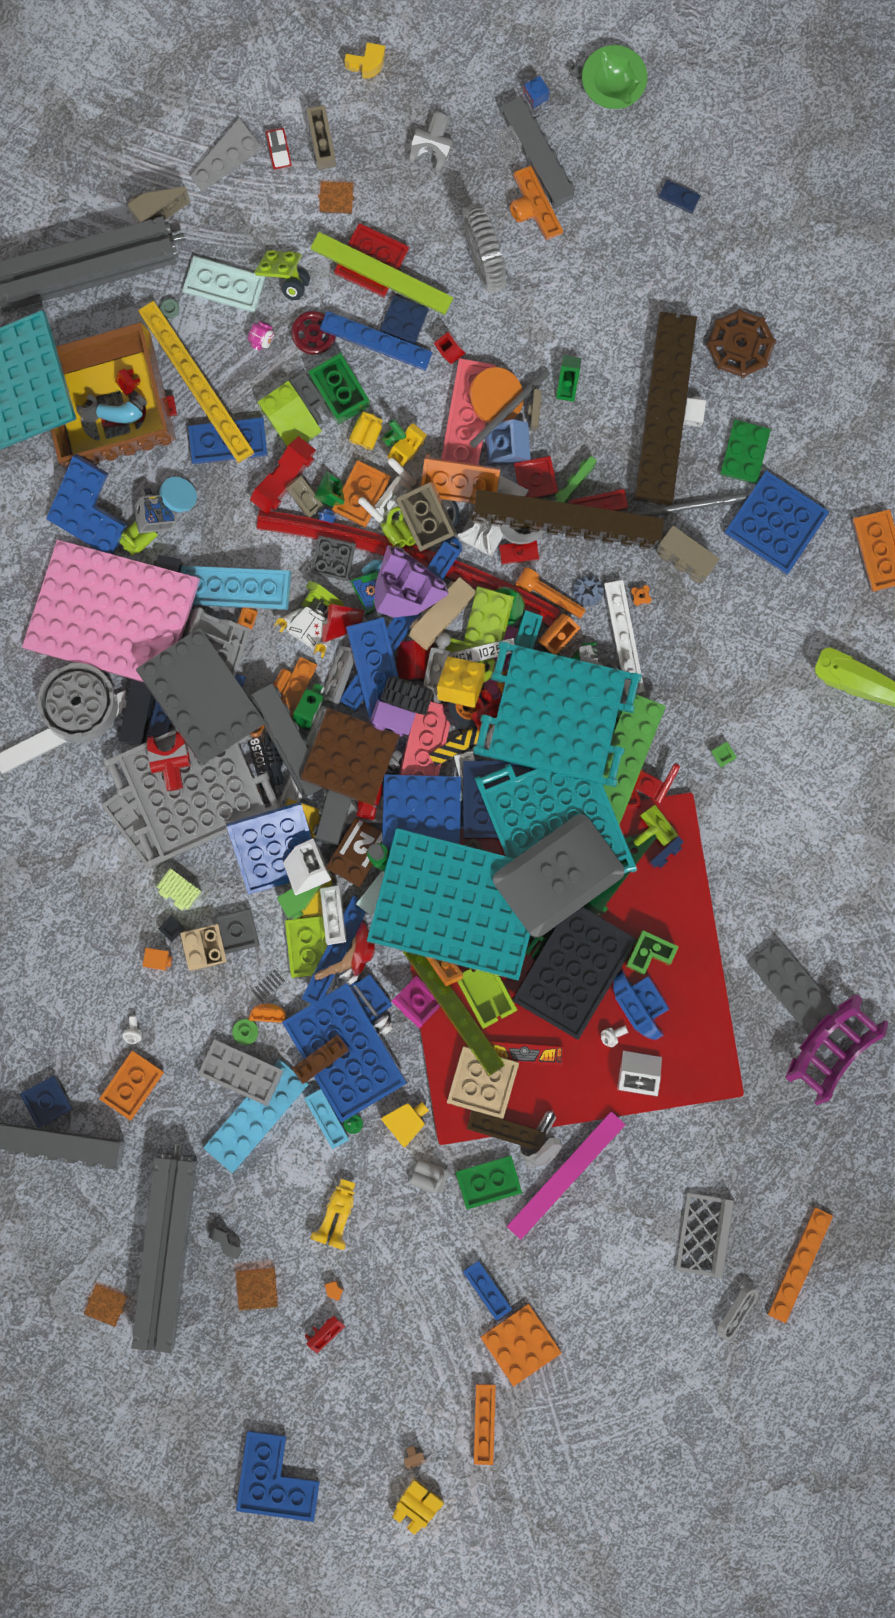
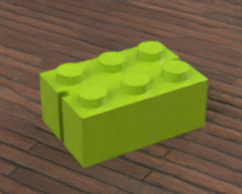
M469 969L463 973V978L457 981L482 1029L497 1022L498 1016L502 1019L517 1011L498 975L475 970L472 973V970Z

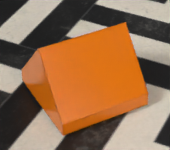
M241 608L237 624L253 629L258 611L251 608Z

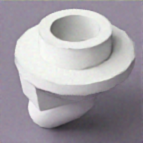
M129 1016L130 1029L124 1030L122 1037L127 1043L135 1044L141 1041L142 1032L137 1029V1016Z
M626 1025L616 1030L607 1028L601 1032V1040L606 1046L614 1047L618 1043L617 1037L628 1033Z

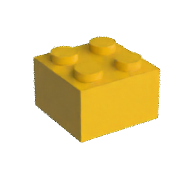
M448 656L437 685L438 700L475 708L485 679V664Z

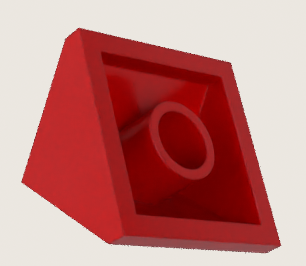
M415 640L401 642L396 650L398 677L407 681H424L431 647L434 648V643L425 650Z

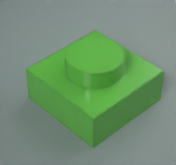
M728 742L710 752L720 768L737 759Z

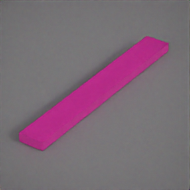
M611 1111L506 1227L521 1240L626 1124Z

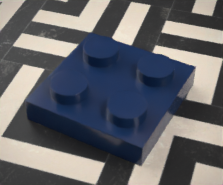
M393 296L380 332L416 345L429 309Z
M55 1075L20 1094L37 1128L73 1110Z

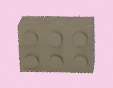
M434 482L425 484L396 498L420 551L457 535Z
M675 526L671 527L656 550L661 559L671 561L675 569L689 574V578L695 583L700 582L703 584L719 561L717 556Z

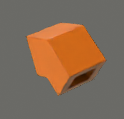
M337 1280L325 1283L327 1297L339 1301L344 1288L338 1286Z

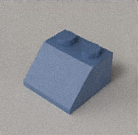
M514 419L502 422L486 437L488 465L514 464L531 460L528 422Z

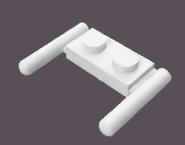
M390 458L388 464L400 476L395 478L375 505L376 508L364 497L358 500L359 504L380 524L387 521V515L392 508L399 506L396 498L409 493L412 490L411 487L416 484L411 475L394 458Z

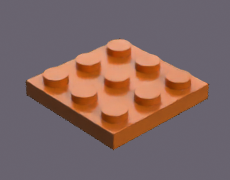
M529 1303L480 1336L513 1387L562 1353Z

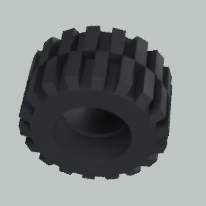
M388 676L381 699L391 705L424 715L427 714L434 692L430 688L405 679Z

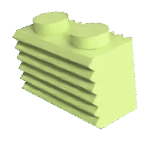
M171 868L156 886L160 889L158 893L166 899L171 897L175 900L173 904L182 911L184 908L189 910L202 894V891Z

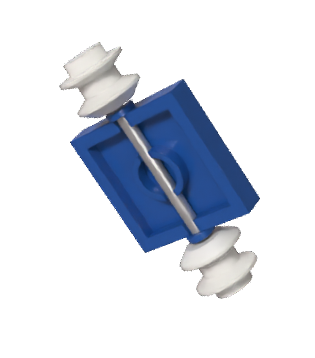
M346 969L338 973L340 975L338 979H343L344 981L343 985L346 983L351 985L370 1020H377L374 1022V1026L379 1028V1034L386 1035L393 1029L391 1025L394 1023L387 1021L389 1016L381 1017L380 1014L390 1008L392 1003L372 976L369 974L357 983L355 981L358 979V976L353 975L352 969Z

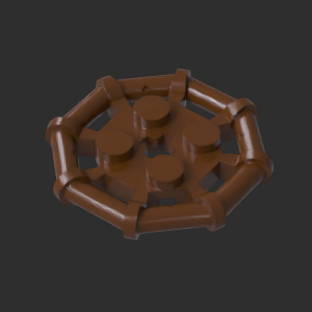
M737 309L733 313L714 320V326L709 340L706 342V348L709 349L718 370L721 369L745 378V376L769 366L768 362L777 341L774 339L764 316L759 317L742 311V309ZM737 319V324L735 326L728 327L726 325L727 323ZM743 319L756 324L754 326L745 324ZM758 328H761L765 339L759 337L757 333ZM720 329L725 332L722 341L717 340ZM744 339L746 346L739 347L736 341ZM766 345L763 356L759 355L760 346ZM717 347H722L723 353L726 355L723 359L721 358L717 350ZM755 358L757 363L746 367L745 362ZM728 360L739 362L740 368L727 364Z

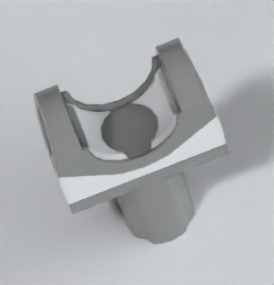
M439 112L434 113L428 131L417 128L412 141L409 163L415 164L416 159L420 155L431 153L437 160L435 171L441 172L453 144V139L444 137L449 122L448 116Z

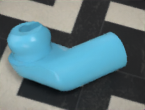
M373 559L361 569V572L365 576L373 571L379 572L383 560Z

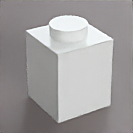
M696 396L687 398L683 425L702 426L706 405L705 400Z

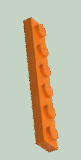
M814 1207L767 1315L784 1323L787 1322L833 1215Z

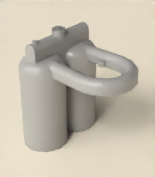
M419 1159L410 1185L432 1193L438 1192L442 1194L445 1185L448 1183L447 1178L450 1172L445 1171L441 1166Z

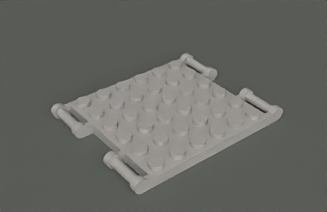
M177 729L155 738L156 745H158L161 751L167 752L174 747ZM251 734L203 766H201L188 747L191 766L180 768L183 789L176 791H166L163 772H151L147 742L104 762L106 768H109L118 789V796L123 797L133 792L147 826L135 831L134 834L136 838H139L148 859L147 864L149 868L228 833L227 823L282 808L270 785L268 773L253 778L239 747V744L252 739ZM120 762L130 786H124L115 764ZM262 783L271 804L270 807L266 808L256 784ZM149 832L160 855L156 858L145 835Z

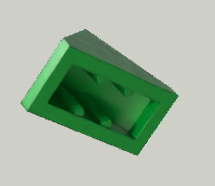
M326 471L314 497L327 506L343 505L345 499L341 480Z

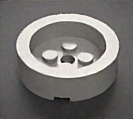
M70 663L60 669H55L46 677L38 693L37 705L43 722L56 736L68 742L84 743L100 737L111 727L118 711V698L113 685L99 669L85 663ZM76 696L81 697V703L73 706L71 703L72 699Z

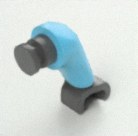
M89 394L87 399L91 406L83 408L81 405H78L76 410L78 415L87 422H94L101 418L111 422L130 424L142 417V406H146L147 401L140 395H136V400L127 401L121 406L98 404L97 400Z

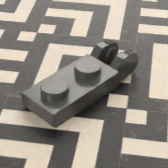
M305 372L289 381L318 425L323 423L321 417L315 411L319 407L322 408L326 417H332L323 398Z

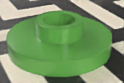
M249 1019L240 1020L233 1027V1037L239 1044H252L258 1037V1027L253 1021H248Z

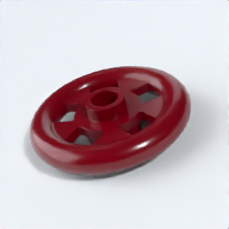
M307 311L295 319L291 328V337L299 350L306 354L318 355L332 347L336 336L321 331V326L317 324L320 320H324L326 314L319 311ZM310 319L312 324L305 326L303 322ZM304 331V339L299 338V332ZM315 331L317 335L312 336L310 332ZM323 334L328 335L326 342L321 341ZM308 342H316L317 345L316 347H309Z

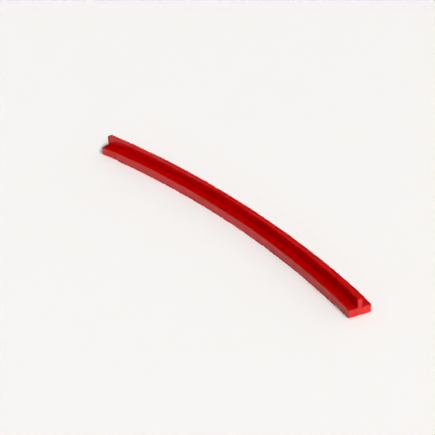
M259 510L257 516V530L316 540L321 535L355 543V549L380 556L385 555L388 545L394 547L386 536L346 525L272 511L266 514L263 510ZM405 544L402 548L426 568L436 555V552L427 549L420 551L416 545L407 546ZM455 560L445 578L453 581L460 577L474 590L477 587L494 591L501 587L513 588L523 597L525 603L524 611L543 616L542 623L549 627L555 622L561 611L510 583Z

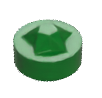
M356 1114L344 1121V1128L350 1134L360 1132L363 1127L362 1118Z

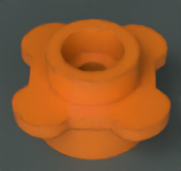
M644 585L642 588H632L631 593L633 594L634 605L649 604L652 601V598L649 596L650 588L647 585Z

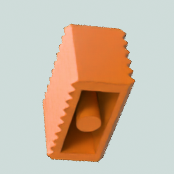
M562 613L537 642L549 653L557 655L562 650V647H565L567 641H570V638L575 636V633H578L580 626L569 616Z

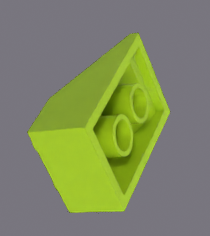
M289 381L257 402L259 409L286 447L298 436L308 442L322 432Z

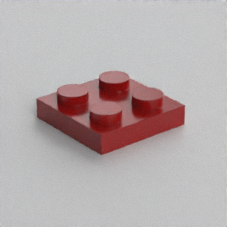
M551 456L514 463L517 484L529 491L525 497L541 498L558 493Z

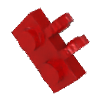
M487 689L481 690V695L488 705L484 706L478 697L475 706L478 711L470 715L479 731L482 724L480 721L481 715L497 718L502 698L500 697L494 701Z

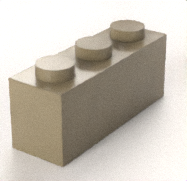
M325 105L306 108L318 170L336 167Z

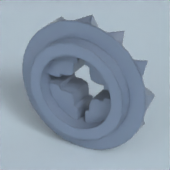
M586 575L576 581L573 587V594L580 604L592 606L601 600L604 588L601 581L597 578ZM584 585L588 588L593 587L592 595L587 593L582 596L585 591Z

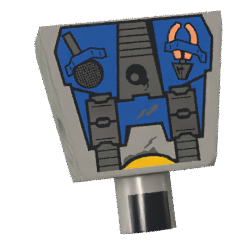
M151 488L141 490L142 497L139 498L134 507L138 532L148 533L172 530L178 521L175 513L164 505L160 495L153 496Z

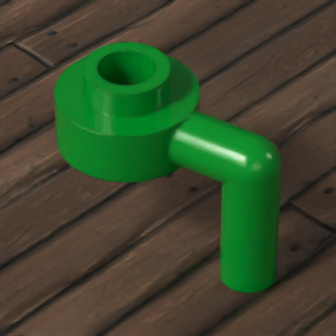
M395 419L389 421L388 424L392 429L382 437V441L386 446L393 447L399 440L406 438V433Z

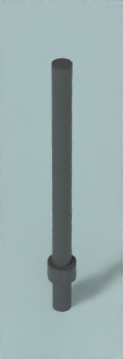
M544 369L537 377L532 378L528 382V386L469 442L471 447L475 448L534 389H539L542 386L541 383L550 375V372Z
M723 494L722 497L637 510L633 511V514L654 516L721 504L727 506L733 502L745 501L746 494Z

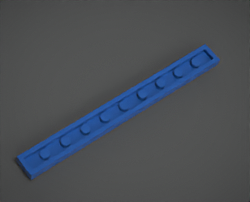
M444 541L427 569L443 580L461 551ZM420 613L411 616L395 617L388 626L387 632L393 654ZM358 674L340 699V702L354 711L358 709L364 700Z

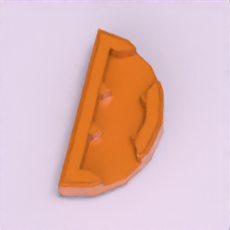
M266 1003L255 1006L250 1011L248 1021L282 1023L288 1018L286 1012L281 1007Z

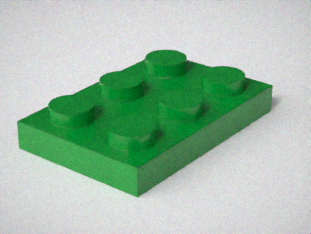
M734 420L720 475L757 484L771 429Z
M511 1155L456 1171L466 1210L522 1193Z

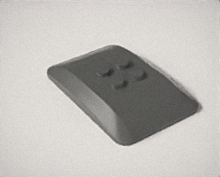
M578 814L497 871L493 876V883L527 932L533 937H540L619 881L624 875V867L586 815Z

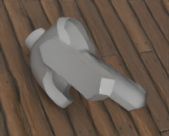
M553 1110L546 1111L536 1128L537 1130L549 1131L556 1119ZM549 1138L547 1142H544L539 1151L520 1146V1154L528 1167L542 1166L557 1156L562 1148V1143L560 1139Z

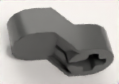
M212 1226L208 1238L221 1244L223 1254L239 1259L243 1248L230 1242L227 1231Z

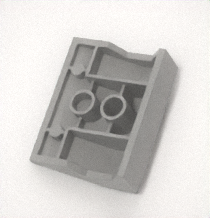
M201 608L190 611L182 639L198 628H201L235 677L250 629L230 620L217 619L205 614Z

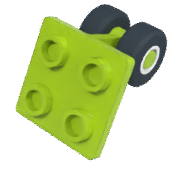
M266 251L254 271L256 276L285 278L286 280L282 285V293L290 300L301 299L305 292L304 286H308L310 282L308 272L302 268H297V264L302 257L301 253L292 251Z

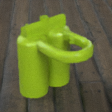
M399 506L389 511L387 521L381 523L383 533L394 547L403 548L405 544L412 546L416 542L407 523L403 520L404 516ZM396 511H400L399 518L392 520V515Z
M135 521L121 534L120 543L124 550H127L130 555L134 556L136 553H140L158 535L156 532L139 533L137 522Z

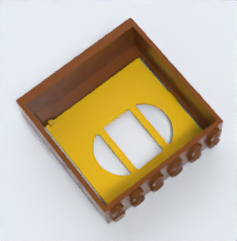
M141 322L56 346L77 418L66 423V427L64 424L51 429L58 463L68 469L72 457L77 454L92 464L98 465L100 461H114L118 459V456H131L136 454L135 451H149L154 449V446L160 444L161 446H167L172 444V441L177 440L151 333ZM124 368L126 371L133 369L134 374L131 378L133 380L137 378L141 380L140 385L133 391H136L147 401L146 416L143 424L137 430L135 422L130 423V433L106 439L101 418L96 421L100 440L92 439L83 429L81 417L76 410L77 406L81 405L84 408L88 402L87 396L89 394L97 400L99 396L116 391H121L124 404L127 401L130 402L129 396L123 393L115 380L118 371Z

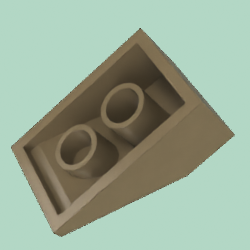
M184 186L143 193L140 196H134L127 205L136 223L155 220V218L162 216L165 221L188 205L190 199Z

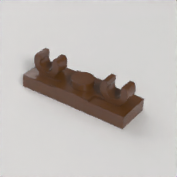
M338 1034L294 1066L292 1070L301 1083L304 1084L350 1049Z

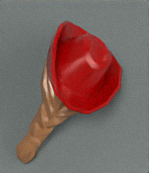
M363 922L360 924L356 936L352 940V948L345 955L344 959L318 971L314 975L316 980L350 968L354 975L358 976L363 971L365 964L372 960L375 954V944L367 942L369 932Z

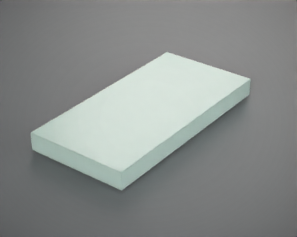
M193 256L182 291L186 294L255 313L266 277L256 276L253 272Z

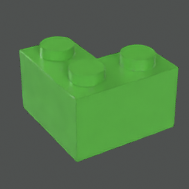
M643 930L625 967L645 974L652 958L670 965L678 946Z

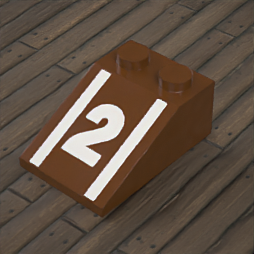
M356 817L333 854L327 869L354 885L361 887L373 867L367 857L368 849L372 844H382V831Z

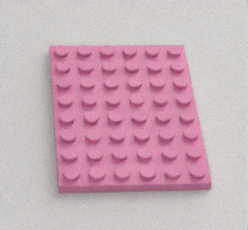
M57 540L22 648L73 663L89 664L99 670L143 682L136 672V668L181 640L200 579Z

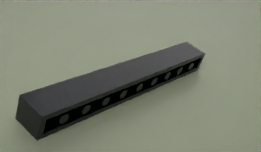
M158 555L157 560L153 562V566L180 573L183 562L181 559ZM129 678L131 684L125 693V700L127 702L126 707L122 708L121 719L123 721L122 726L118 727L117 737L119 738L118 741L123 744L140 746L146 740L154 696L144 682Z

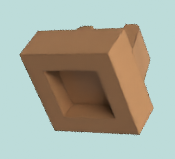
M414 1446L406 1448L409 1457L403 1460L408 1470L426 1463L422 1452L417 1454Z

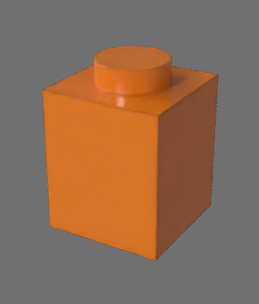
M145 948L142 967L167 971L168 967L172 966L173 956H170L169 951Z

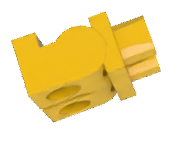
M413 1478L397 1501L392 1518L401 1523L406 1515L412 1520L406 1528L415 1535L422 1527L425 1529L436 1512L444 1505V1500L431 1490L428 1492L427 1487Z

